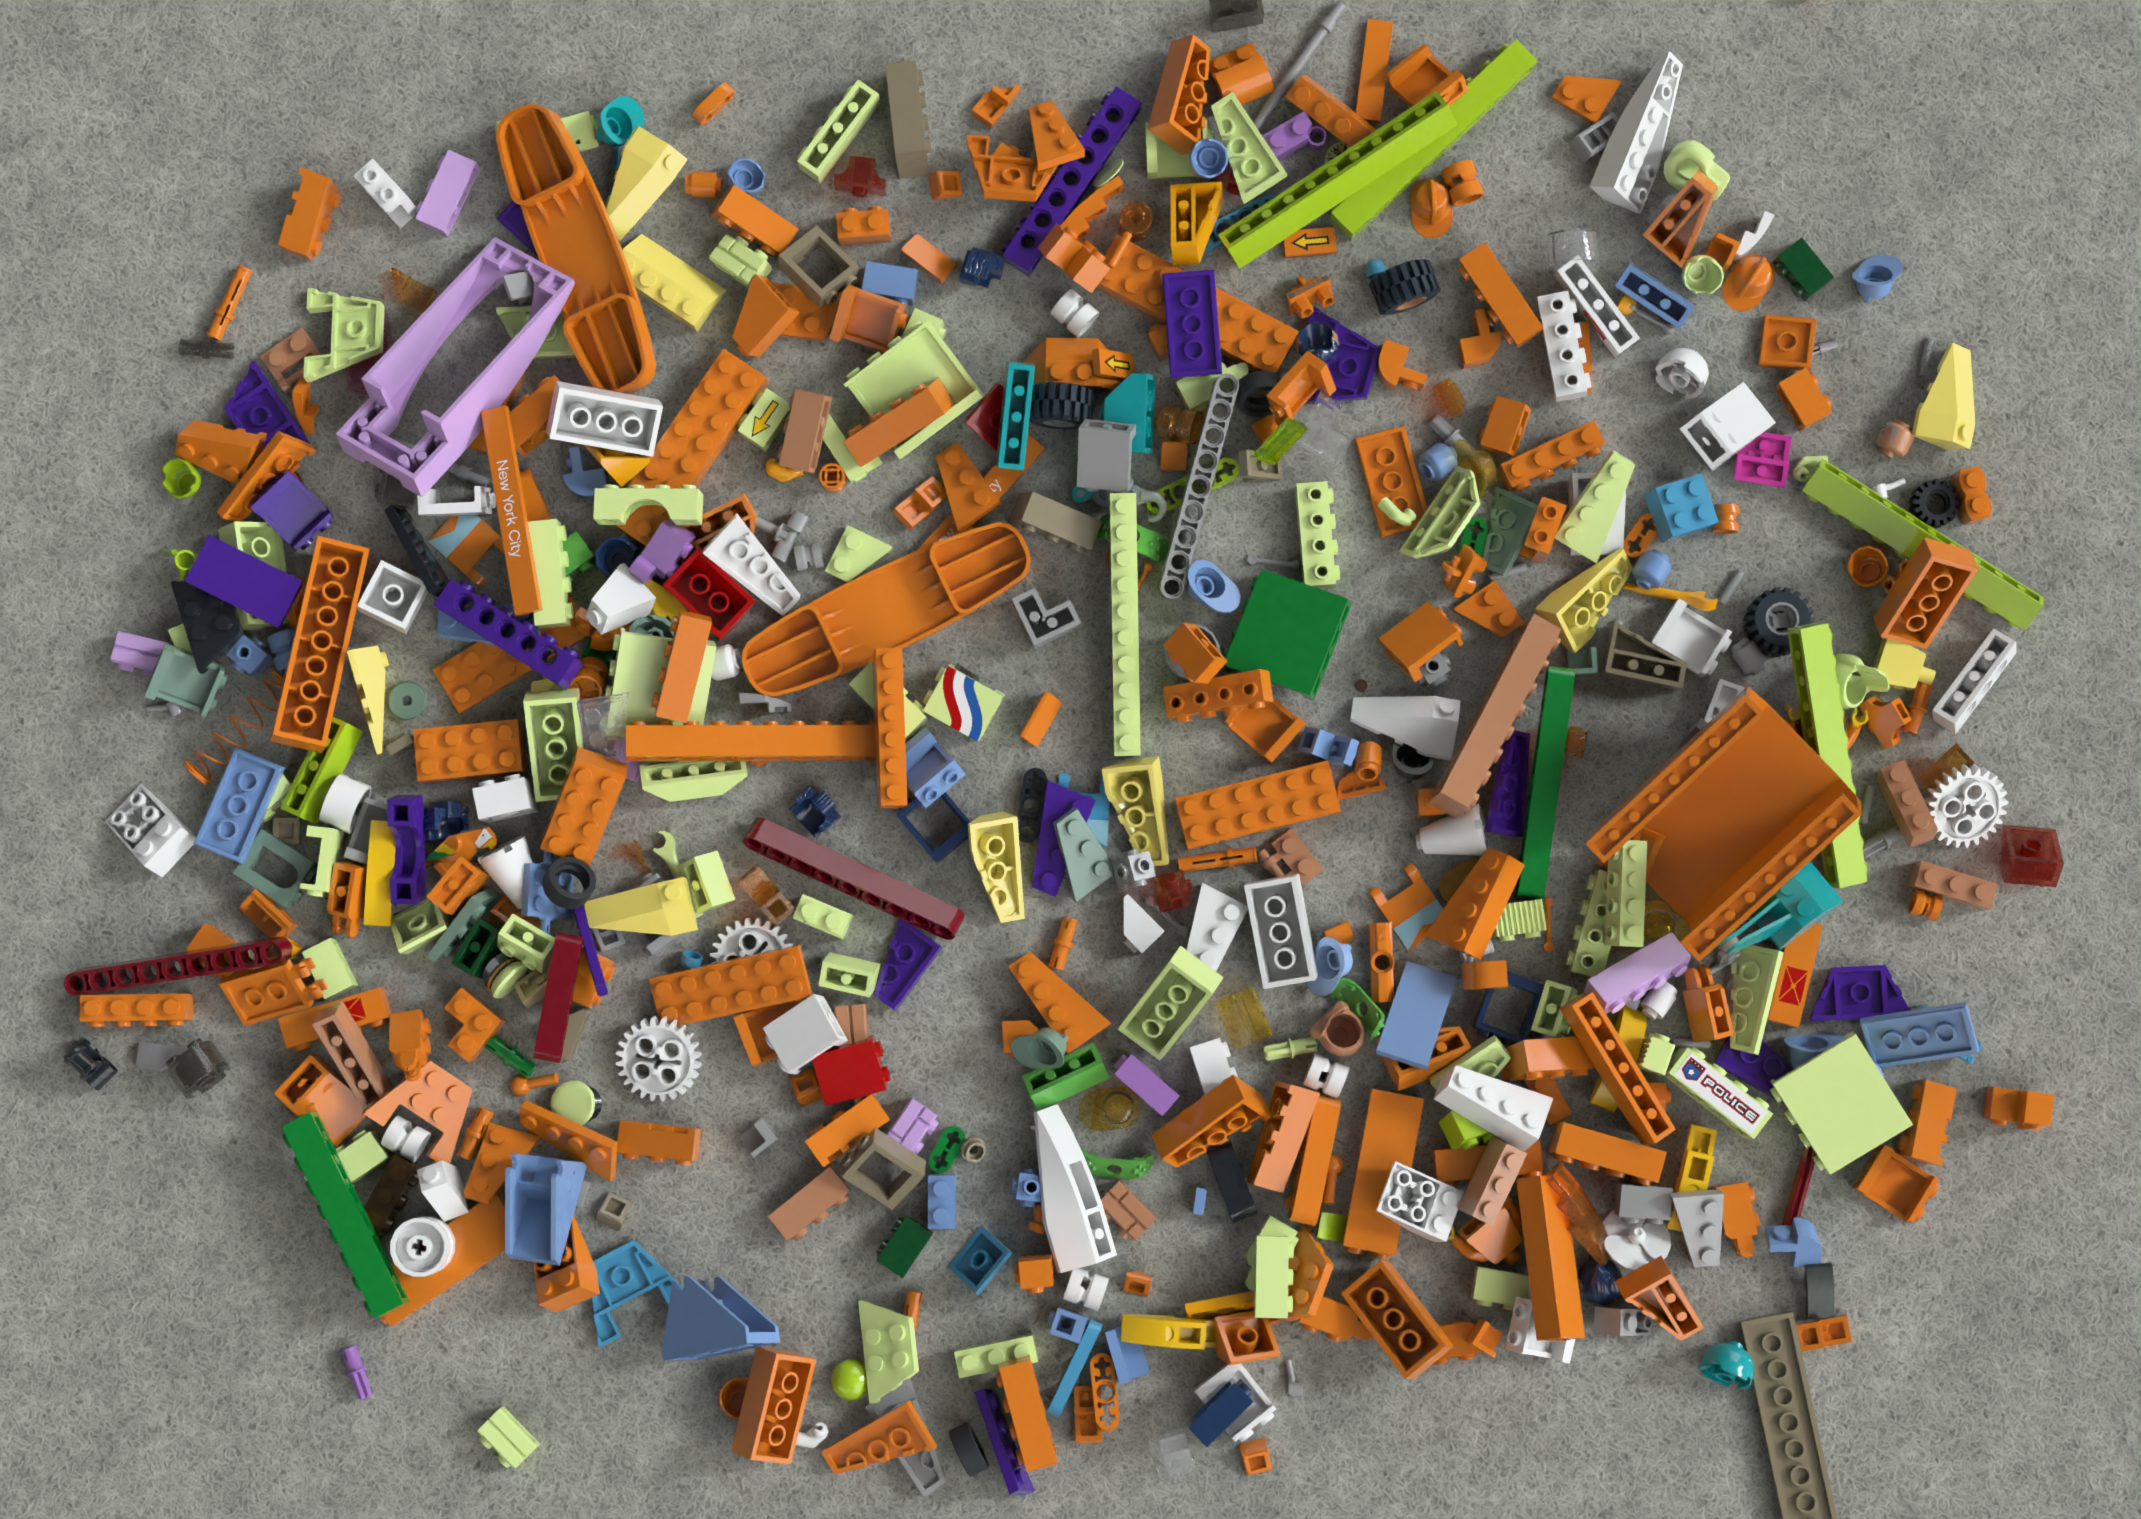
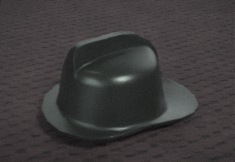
M1393 739L1392 760L1394 769L1399 776L1407 779V784L1422 778L1432 769L1434 764L1433 757L1423 756L1417 753V749L1405 743L1403 745L1394 742L1395 739Z

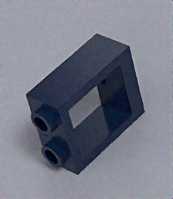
M946 792L940 797L964 826L936 850L930 846L907 818V816L922 805L917 798L913 801L908 798L907 806L897 808L899 812L896 814L937 864L969 838L968 823H970V820Z
M1507 971L1508 985L1533 994L1518 1036L1482 1023L1495 988L1485 990L1472 1027L1478 1029V1035L1486 1038H1491L1495 1035L1503 1038L1502 1044L1511 1046L1522 1040H1527L1545 985Z
M1232 1377L1187 1421L1188 1428L1208 1447L1253 1403L1250 1396L1253 1392L1242 1379L1236 1382Z

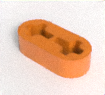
M727 82L722 83L693 111L692 117L702 126L707 124L733 99L736 91Z
M1652 514L1642 515L1625 537L1623 549L1629 559L1639 558L1658 533ZM1651 520L1653 522L1651 526L1654 528V531L1648 530L1645 535H1642L1640 532L1644 525L1641 522ZM1638 537L1641 539L1637 545L1640 551L1630 553L1628 551L1630 547L1627 545V542L1633 543Z

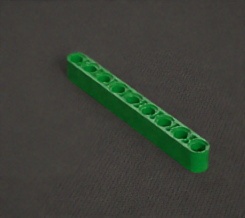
M1547 666L1520 854V862L1524 864V867L1517 880L1516 897L1543 900L1545 895L1575 679V669L1556 666Z

